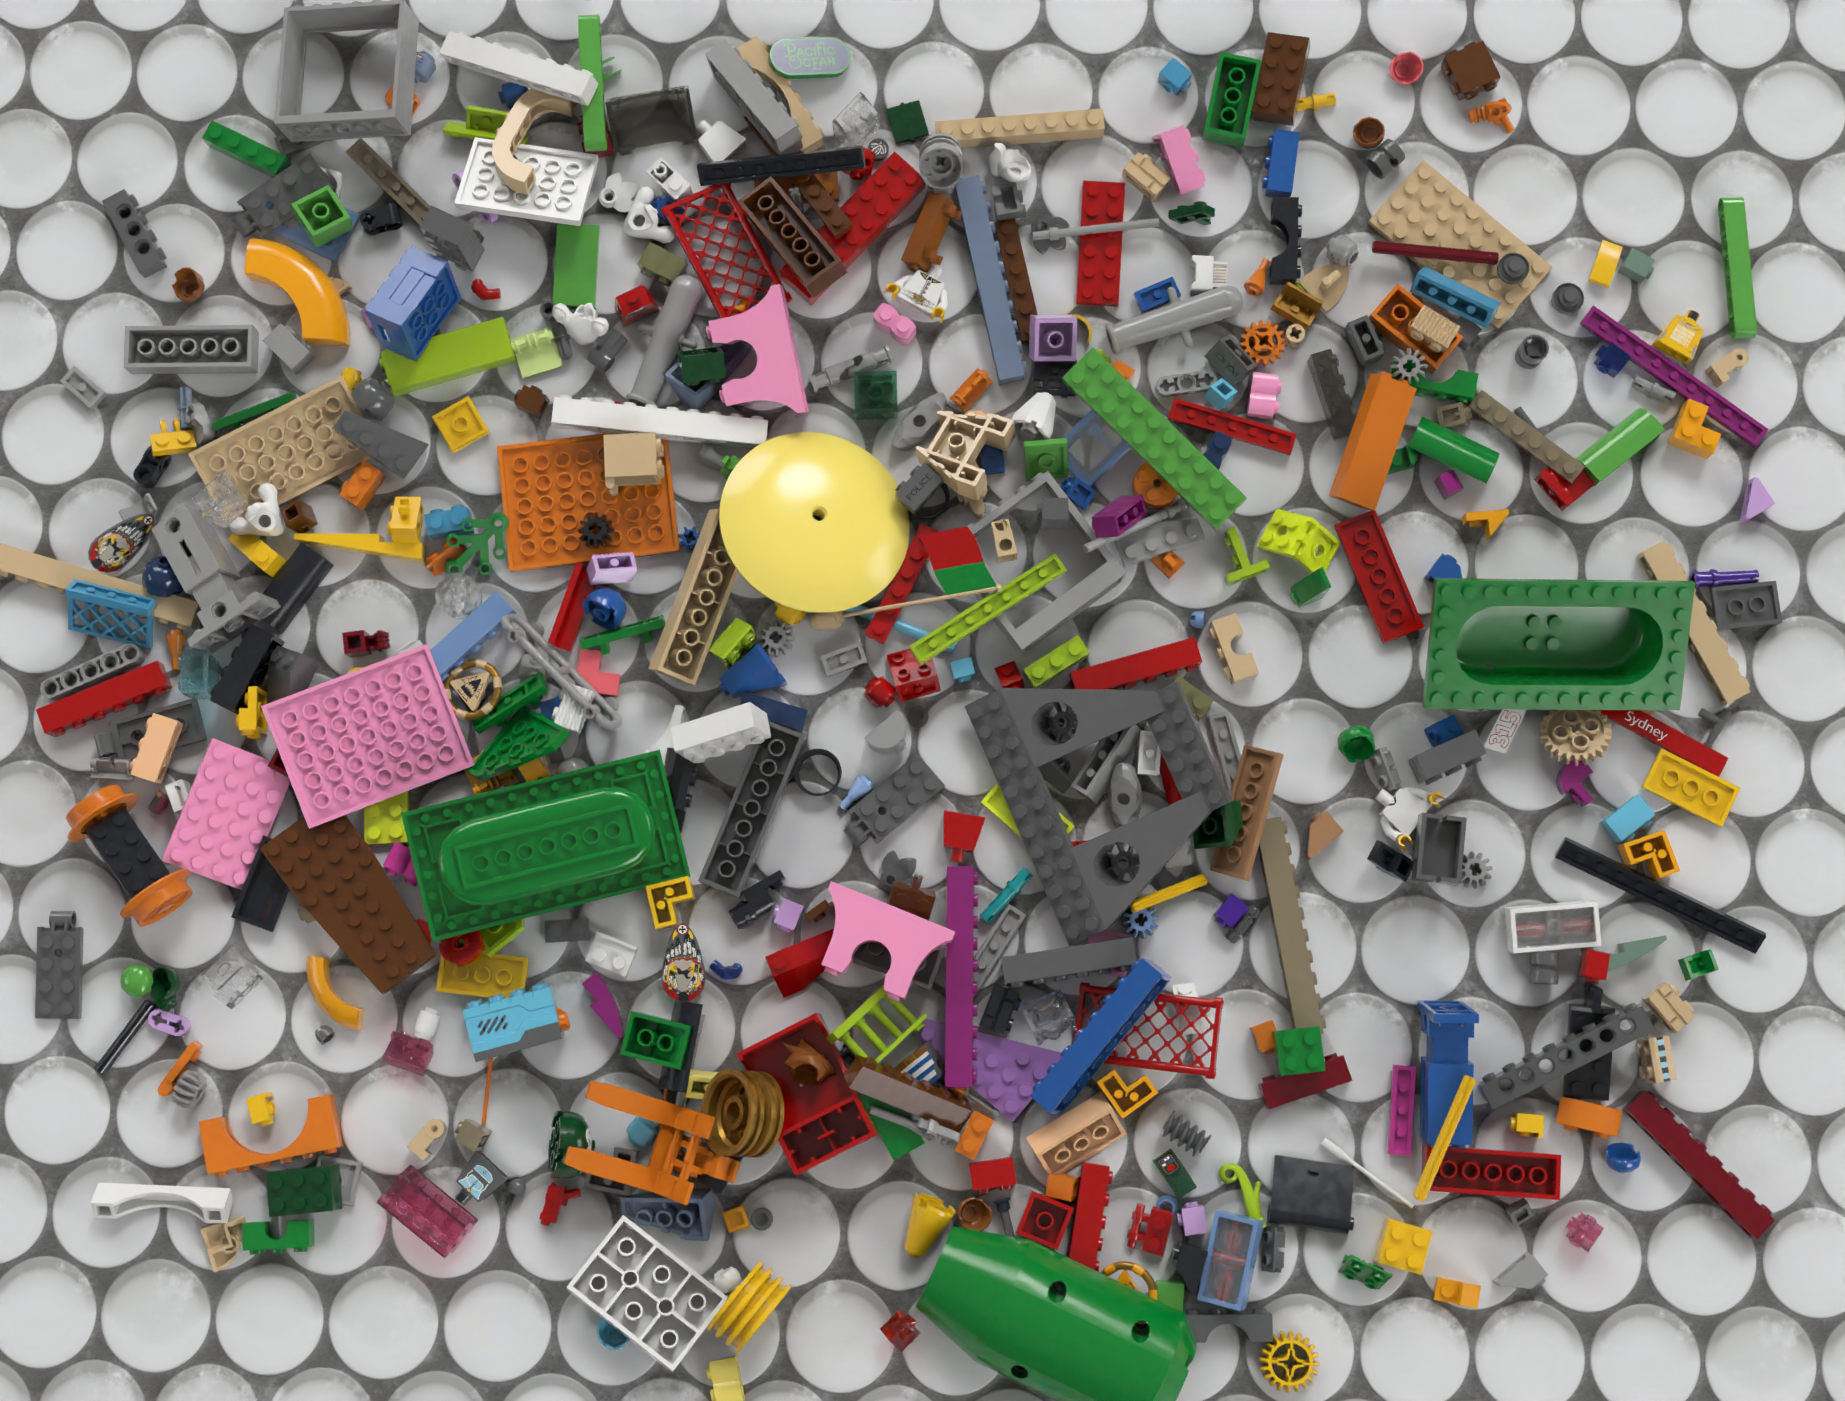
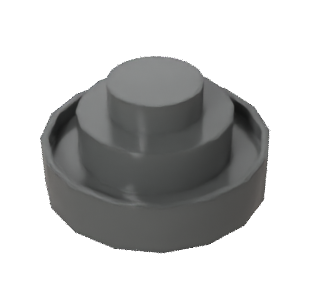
M1519 253L1504 255L1497 265L1499 278L1504 283L1510 285L1521 283L1529 273V263Z
M1572 283L1561 284L1552 294V305L1561 314H1574L1583 305V291Z

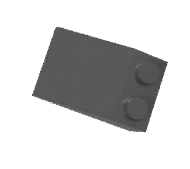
M277 645L271 653L268 663L267 704L308 689L320 662L299 652Z

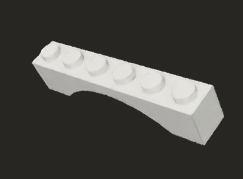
M98 1183L91 1206L94 1218L117 1219L142 1209L168 1207L190 1212L205 1223L227 1224L233 1206L231 1188Z

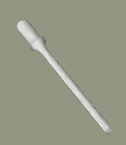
M1326 1137L1322 1139L1320 1145L1337 1156L1338 1159L1346 1160L1403 1203L1413 1208L1414 1204L1349 1158L1344 1149L1342 1150Z

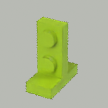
M1235 526L1226 529L1225 536H1223L1224 543L1227 548H1231L1233 553L1231 559L1234 567L1239 568V570L1225 576L1224 579L1227 586L1267 572L1270 568L1267 559L1250 565Z

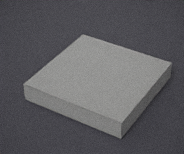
M318 1155L316 1167L339 1164L342 1205L353 1207L363 1162Z

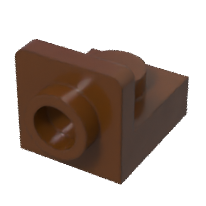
M825 899L804 915L809 922L814 920L817 923L826 916L824 912L828 910L835 920L834 903L832 901L828 903Z

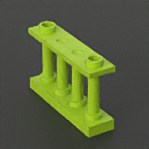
M883 984L826 1039L831 1044L837 1040L843 1041L856 1057L859 1055L866 1058L868 1057L867 1054L849 1036L851 1033L848 1030L852 1026L858 1027L881 1053L875 1059L879 1063L912 1031L917 1033L925 1025L922 1021L927 1015L924 1013L916 1019L901 1001L898 1002L886 996L887 992L884 991ZM882 998L885 1001L888 1000L910 1024L903 1033L879 1008L878 1002ZM867 1012L870 1015L873 1013L896 1039L888 1047L864 1022L866 1019L863 1016Z

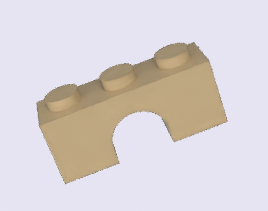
M1237 613L1212 621L1210 623L1211 628H1208L1211 639L1216 640L1218 645L1216 653L1219 660H1223L1226 668H1223L1226 679L1231 680L1233 685L1257 676L1259 671L1252 653L1237 655L1231 649V641L1242 636L1244 633Z

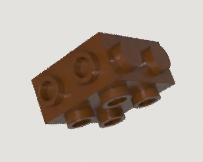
M1474 41L1467 44L1462 50L1457 51L1455 49L1448 52L1441 64L1442 74L1448 78L1450 90L1454 96H1457L1459 101L1465 98L1470 100L1481 91L1489 92L1495 89L1501 78L1484 41L1478 43Z

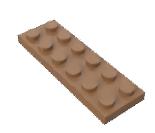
M1244 744L1230 794L1232 801H1241L1243 823L1232 846L1216 847L1210 867L1211 871L1249 881L1284 754Z

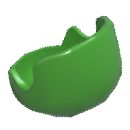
M133 964L127 967L121 974L120 979L123 991L133 997H143L151 992L154 982L152 972L147 966L141 964Z

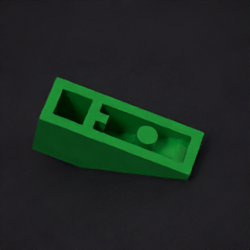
M1323 567L1291 587L1289 595L1293 604H1297L1298 608L1322 599L1331 588Z

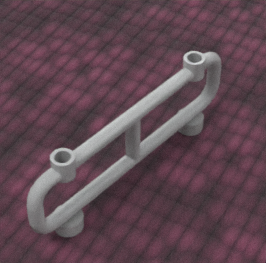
M513 613L504 615L501 618V624L508 632V640L512 643L518 642L583 708V716L586 719L593 718L600 726L608 730L621 726L622 719L616 712L619 708L618 701L614 697L603 698L542 637L544 635V627L541 623H528L523 617ZM511 622L518 624L522 629H516ZM525 634L529 639L534 640L560 667L555 668L524 637ZM568 674L578 686L593 691L595 693L593 701L597 705H591L563 675ZM600 710L603 714L608 715L612 719V721H609L606 718H604L600 714Z

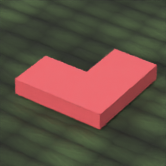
M580 648L577 672L599 694L618 696L621 675L600 672L601 651L582 650Z

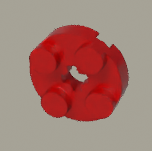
M480 930L442 939L441 944L439 943L441 955L448 962L458 967L473 962L485 949L483 935ZM460 939H462L463 941L466 940V943L462 948H457V946L459 945L458 941Z

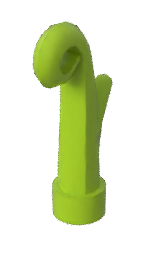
M1234 1163L1222 1165L1219 1169L1221 1181L1229 1184L1238 1179L1247 1216L1264 1220L1263 1228L1267 1227L1260 1208L1261 1182H1256L1253 1191L1246 1173L1240 1166ZM1232 1170L1235 1173L1233 1177L1227 1178L1225 1172Z

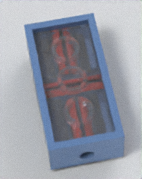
M1224 1210L1215 1211L1207 1249L1208 1255L1203 1268L1197 1300L1238 1311L1246 1309L1264 1220Z

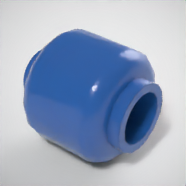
M505 82L502 84V91L498 92L501 104H506L508 109L511 110L516 101L528 91V87Z

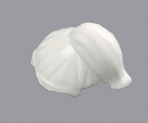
M1003 143L994 144L995 149L990 154L988 162L990 172L995 176L1001 175L1002 178L1010 182L1027 180L1032 172L1031 166L1026 158L1019 153V150L1006 149Z

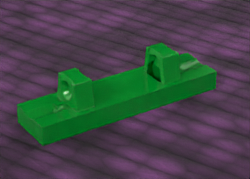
M291 391L212 422L214 430L230 425L236 430L243 426L242 420L270 409L273 411L293 401L297 396L295 391Z
M660 615L624 625L617 629L614 628L581 637L580 645L582 650L599 645L602 655L611 653L609 642L641 634L644 644L652 642L650 631L665 627L666 622L664 616Z
M539 671L503 694L491 712L473 720L474 730L481 734L494 725L501 728L507 724L505 718L528 703L532 706L541 703L539 696L548 691L545 675Z

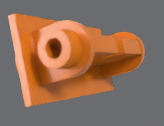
M977 368L949 399L962 411L966 412L993 381L988 377V373L985 370Z
M457 538L449 539L450 543H455L457 541ZM446 541L442 545L443 549L438 553L435 551L426 558L427 562L424 565L427 569L430 566L432 567L429 571L434 577L440 576L446 571V559H458L467 549L464 544L450 547Z

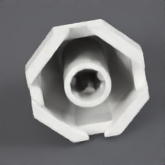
M1047 392L1036 393L1014 413L1011 420H1014L1016 438L1022 440L1024 437L1028 439L1027 441L1050 439L1053 433L1056 401L1051 394Z

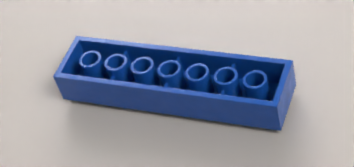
M1145 958L1136 960L1130 968L1131 972L1127 977L1124 976L1117 983V990L1103 1000L1102 1004L1104 1006L1100 1011H1095L1088 1020L1090 1023L1087 1027L1077 1032L1074 1037L1076 1039L1071 1046L1068 1045L1061 1052L1060 1056L1062 1057L1057 1064L1053 1063L1046 1072L1048 1075L1044 1080H1039L1035 1084L1031 1097L1050 1114H1063L1170 982L1172 977L1156 963Z

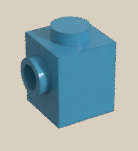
M1173 57L1159 72L1158 80L1167 92H1173L1177 96L1181 91L1185 92L1190 87L1192 73Z

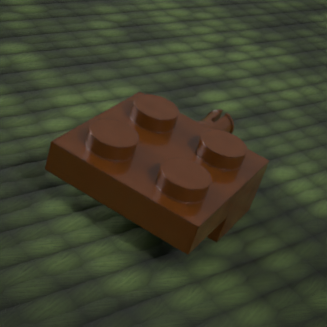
M915 874L912 885L893 881L887 904L929 921L936 894L935 891L920 888L923 876L919 875L918 878V874Z

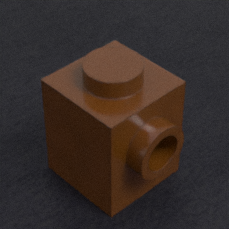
M524 385L522 390L519 389L514 397V404L519 410L541 419L550 400L547 395L542 393L543 391L533 385L531 387Z
M298 499L280 509L286 527L297 533H306L318 524L312 507Z

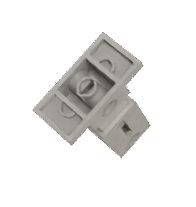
M185 505L176 509L174 514L168 518L160 520L151 529L182 588L186 593L195 597L201 608V611L196 614L204 628L196 630L193 636L187 639L190 647L213 654L241 635L250 624H257L281 607L276 599L259 592H254L247 596L242 593L236 582L240 575L206 514Z

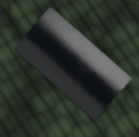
M263 835L259 848L272 838ZM258 848L231 918L273 932L290 889Z
M675 1001L671 1020L692 1026L682 1070L662 1065L658 1088L686 1093L702 1013V1004Z

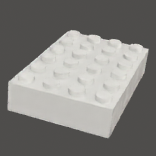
M624 1215L566 1287L571 1294L672 1373L728 1298V1296Z

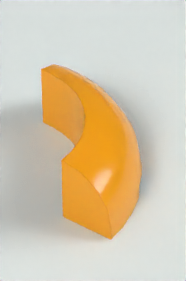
M307 955V981L319 1007L335 1022L347 1028L361 1031L365 1009L349 1004L337 994L330 977V959Z

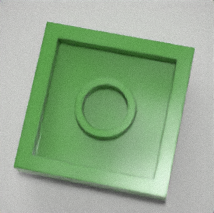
M1067 438L1024 441L1026 481H1031L1038 473L1042 472L1044 474L1047 471L1054 479L1069 478Z

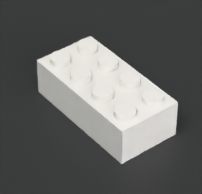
M751 702L670 727L675 752L693 763L703 762L705 758L711 756H722L730 750H742L749 744H761L765 739L771 738L767 713Z

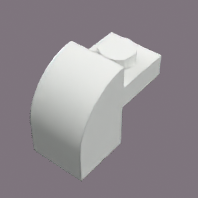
M1194 982L1172 985L1173 995L1198 997ZM1189 1005L1185 1014L1190 1021H1194L1200 1016L1198 1006ZM1183 1015L1176 1018L1178 1029L1181 1031L1188 1025V1021ZM1201 1019L1195 1023V1027L1200 1033H1202ZM1190 1027L1183 1032V1035L1195 1034L1196 1031Z

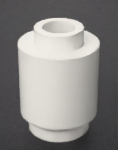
M427 1006L425 1010L420 1009L413 1028L415 1030L414 1036L431 1040V1037L435 1035L441 1018L437 1014L438 1010Z

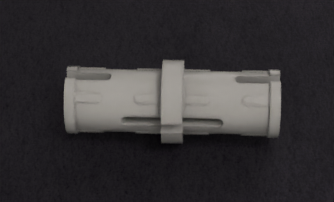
M1638 375L1635 376V380L1632 381L1630 386L1631 388L1648 394L1647 397L1649 398L1655 397L1669 405L1672 403V399L1676 395L1675 391L1673 392L1660 386L1656 381L1653 383Z

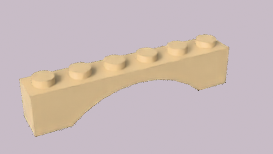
M756 36L739 46L737 49L740 52L741 59H746L752 67L751 71L754 74L758 73L763 80L772 85L781 94L791 116L799 123L800 127L798 129L803 136L801 139L803 148L798 152L815 151L823 146L824 133L819 125L815 127L812 122L813 116L809 109L804 110L802 107L800 95L797 91L793 93L790 88L792 84L789 79L781 77L777 71L774 72L768 59L770 50L764 41L760 42Z

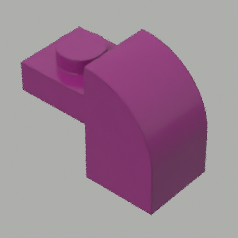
M1572 760L1568 765L1565 764L1559 770L1556 780L1560 794L1562 795L1569 791L1572 801L1576 805L1580 804L1581 807L1590 803L1593 798L1580 782L1593 773L1592 769L1588 764L1585 765L1582 760L1579 761L1578 766Z

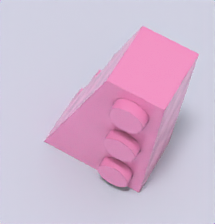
M1184 125L1152 136L1154 142H1159L1162 150L1160 157L1162 160L1165 159L1170 174L1169 177L1177 195H1182L1205 186L1203 182L1206 180L1204 172L1198 168L1196 162L1198 161V155L1196 150L1191 148L1189 142L1191 141V135L1189 130L1184 128Z

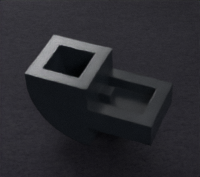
M1378 840L1375 842L1367 860L1376 865L1377 869L1404 882L1407 881L1413 870V860Z

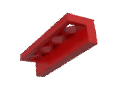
M576 562L548 639V643L552 647L572 653L585 617L582 603L594 591L596 586L590 584L587 567L583 563Z

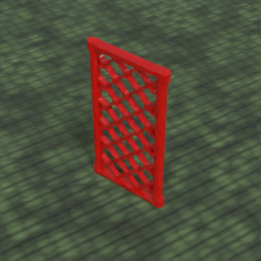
M731 183L712 185L660 209L663 217H666L720 319L730 317L732 312H745L734 307L738 298L748 301L747 310H749L751 303H759V301L753 299L755 290H761L766 293L769 291V289L757 285L760 276H769L772 282L771 286L777 284L783 286L746 215L738 204V200L731 189ZM721 188L723 190V193L719 198L710 195V193L715 192ZM704 197L702 206H697L691 203L699 198ZM710 198L718 201L719 204L716 211L704 207L706 199ZM730 203L733 209L731 215L727 216L719 213L720 204ZM684 205L686 206L682 215L673 213V210ZM688 207L700 211L698 219L686 217L685 214ZM702 212L714 215L712 224L700 221ZM716 217L728 220L726 229L714 226ZM687 220L695 223L692 233L683 232L681 228L683 221ZM730 222H740L743 227L740 234L728 230ZM698 225L709 228L710 231L706 238L695 234ZM712 230L724 234L722 242L718 243L710 240L709 237ZM726 235L738 238L736 247L724 244ZM693 239L705 242L703 251H693L690 245ZM740 240H749L753 247L750 252L738 249ZM710 243L719 247L717 256L705 253L707 244ZM722 248L733 251L734 254L731 261L719 257ZM736 253L748 257L746 265L742 266L733 262ZM703 257H708L715 261L713 269L703 270L700 264ZM750 258L760 259L762 263L760 270L757 271L748 267ZM717 262L729 265L727 274L715 271ZM734 266L743 270L741 279L729 276L731 267ZM749 271L757 274L755 284L743 280L745 272ZM713 275L724 278L725 281L722 288L712 287L710 280ZM727 280L739 284L736 293L725 290L724 287ZM741 285L753 288L751 297L748 298L739 294ZM784 288L786 302L788 303L792 300V297ZM725 293L734 297L732 306L722 305L719 300L722 294Z
M1085 982L1080 983L1075 1035L1082 1029L1083 1016L1086 1015L1088 1019L1090 1018L1088 1010L1094 1005L1101 1009L1100 1001L1103 999V996L1113 994L1117 988L1092 986L1090 983ZM1160 993L1154 1000L1157 1010L1151 1016H1147L1144 1013L1145 1020L1138 1026L1134 1025L1133 1030L1119 1043L1120 1045L1122 1042H1126L1131 1049L1127 1058L1118 1057L1115 1048L1112 1052L1114 1056H1109L1103 1063L1201 1075L1207 1079H1215L1221 1015L1224 1004L1223 998L1214 997V999ZM1086 994H1091L1093 1003L1084 1009ZM1167 1003L1176 1004L1179 1010L1178 1014L1171 1019L1163 1011ZM1189 1005L1198 1006L1200 1016L1194 1021H1190L1185 1014ZM1211 1008H1216L1214 1024L1207 1017V1013ZM1161 1012L1167 1022L1157 1029L1152 1022V1018ZM1183 1015L1188 1021V1025L1183 1030L1178 1031L1173 1021L1178 1016ZM1204 1017L1210 1024V1028L1201 1034L1196 1029L1195 1023ZM1149 1022L1155 1032L1148 1038H1145L1140 1032V1027ZM1170 1024L1176 1031V1035L1167 1041L1161 1034V1031ZM1192 1027L1198 1034V1037L1189 1044L1183 1037V1032ZM1211 1030H1213L1212 1046L1204 1039V1036ZM1134 1032H1137L1143 1040L1136 1048H1133L1128 1042V1037ZM1158 1034L1164 1041V1045L1155 1051L1149 1044V1040ZM1177 1037H1180L1186 1044V1047L1179 1053H1176L1171 1047V1042ZM1201 1039L1208 1049L1201 1056H1198L1192 1049V1046ZM1144 1044H1147L1152 1051V1055L1148 1060L1140 1059L1137 1054V1050ZM1165 1047H1169L1174 1054L1170 1063L1161 1062L1159 1052ZM1188 1049L1195 1056V1060L1191 1065L1183 1064L1180 1059L1181 1054ZM1211 1052L1210 1067H1204L1202 1058Z

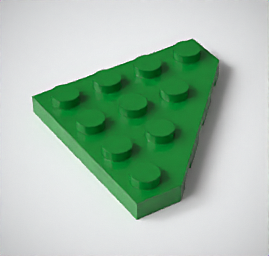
M524 706L513 715L474 761V766L469 767L467 771L483 782L556 751L559 746L563 745L570 733L562 726Z

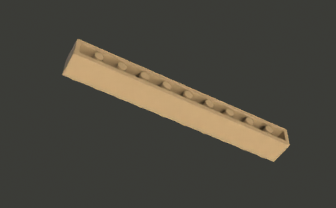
M0 543V576L7 577L10 574L15 576V580L23 583H28V580L35 582V586L43 589H48V586L56 588L55 592L65 595V589L76 579L157 599V607L154 609V618H157V623L167 626L169 622L177 624V629L187 632L189 628L194 630L198 628L200 619L196 613L201 611V608L196 601L172 594L171 597H157L149 594L147 588H143L142 585ZM138 614L135 615V616H137V617H140V618H143V619H147L146 616H142V615H138Z

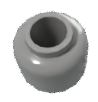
M1344 235L1331 238L1326 246L1328 249L1327 257L1341 267L1353 264L1359 254L1357 244Z

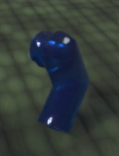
M716 959L709 966L712 971L724 980L736 979L743 971L739 963L724 967Z

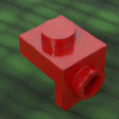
M1015 661L994 668L1002 688H1025L1023 678Z

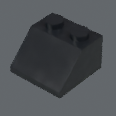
M1178 1241L1177 1245H1173L1170 1257L1173 1259L1172 1262L1187 1291L1196 1295L1208 1251L1204 1248Z

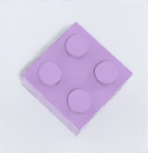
M1030 315L1029 358L1033 361H1076L1077 318L1073 315Z

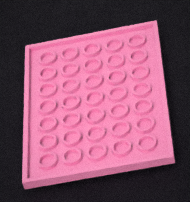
M428 644L261 706L309 829L474 766V761Z

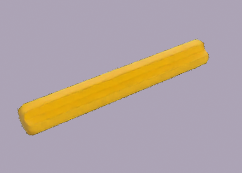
M1200 874L1135 899L1129 907L1135 913L1207 884L1206 876Z

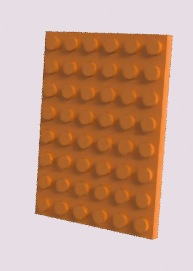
M603 433L497 446L503 512L509 519V527L505 531L509 571L518 572L576 565V562L584 564L589 563L592 556H597V554L601 556V554L609 555L611 553L613 555L614 553L618 554V552L620 554L622 552H632L634 557L680 552L668 440L661 439L664 445V457H661L662 465L665 467V478H661V484L618 486L619 493L616 496L610 494L605 481L603 435L611 434ZM595 512H598L599 518L605 514L607 520L613 522L611 528L615 530V533L608 534L613 540H605L606 547L599 543L598 549H595L593 544L587 547L585 545L586 541L582 542L579 539L582 534L578 533V528L583 527L580 521L584 520L587 522V514L594 518ZM595 527V531L592 530L594 535L598 534L597 531H601L599 527Z

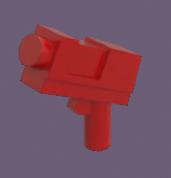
M552 1182L548 1186L544 1208L540 1213L539 1219H541V1224L549 1226L550 1222L556 1223L561 1205L566 1206L568 1199L581 1197V1189L566 1190L567 1186H559Z

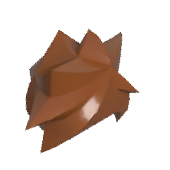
M802 1038L799 1040L797 1047L783 1043L791 1052L785 1064L789 1066L790 1076L792 1075L793 1082L800 1084L801 1087L817 1086L826 1077L837 1075L833 1066L825 1059V1054L816 1052Z

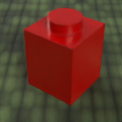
M1591 949L1584 950L1579 976L1585 977L1586 982L1594 984L1606 980L1611 954Z

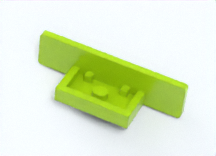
M468 105L466 108V124L447 122L443 128V134H448L454 138L466 137L474 141L475 137L494 140L497 129L502 127L507 112ZM528 134L524 136L521 144H526L528 142Z

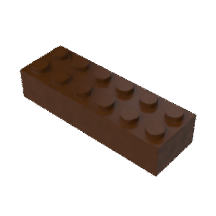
M772 176L737 201L746 217L813 298L848 273L841 259Z

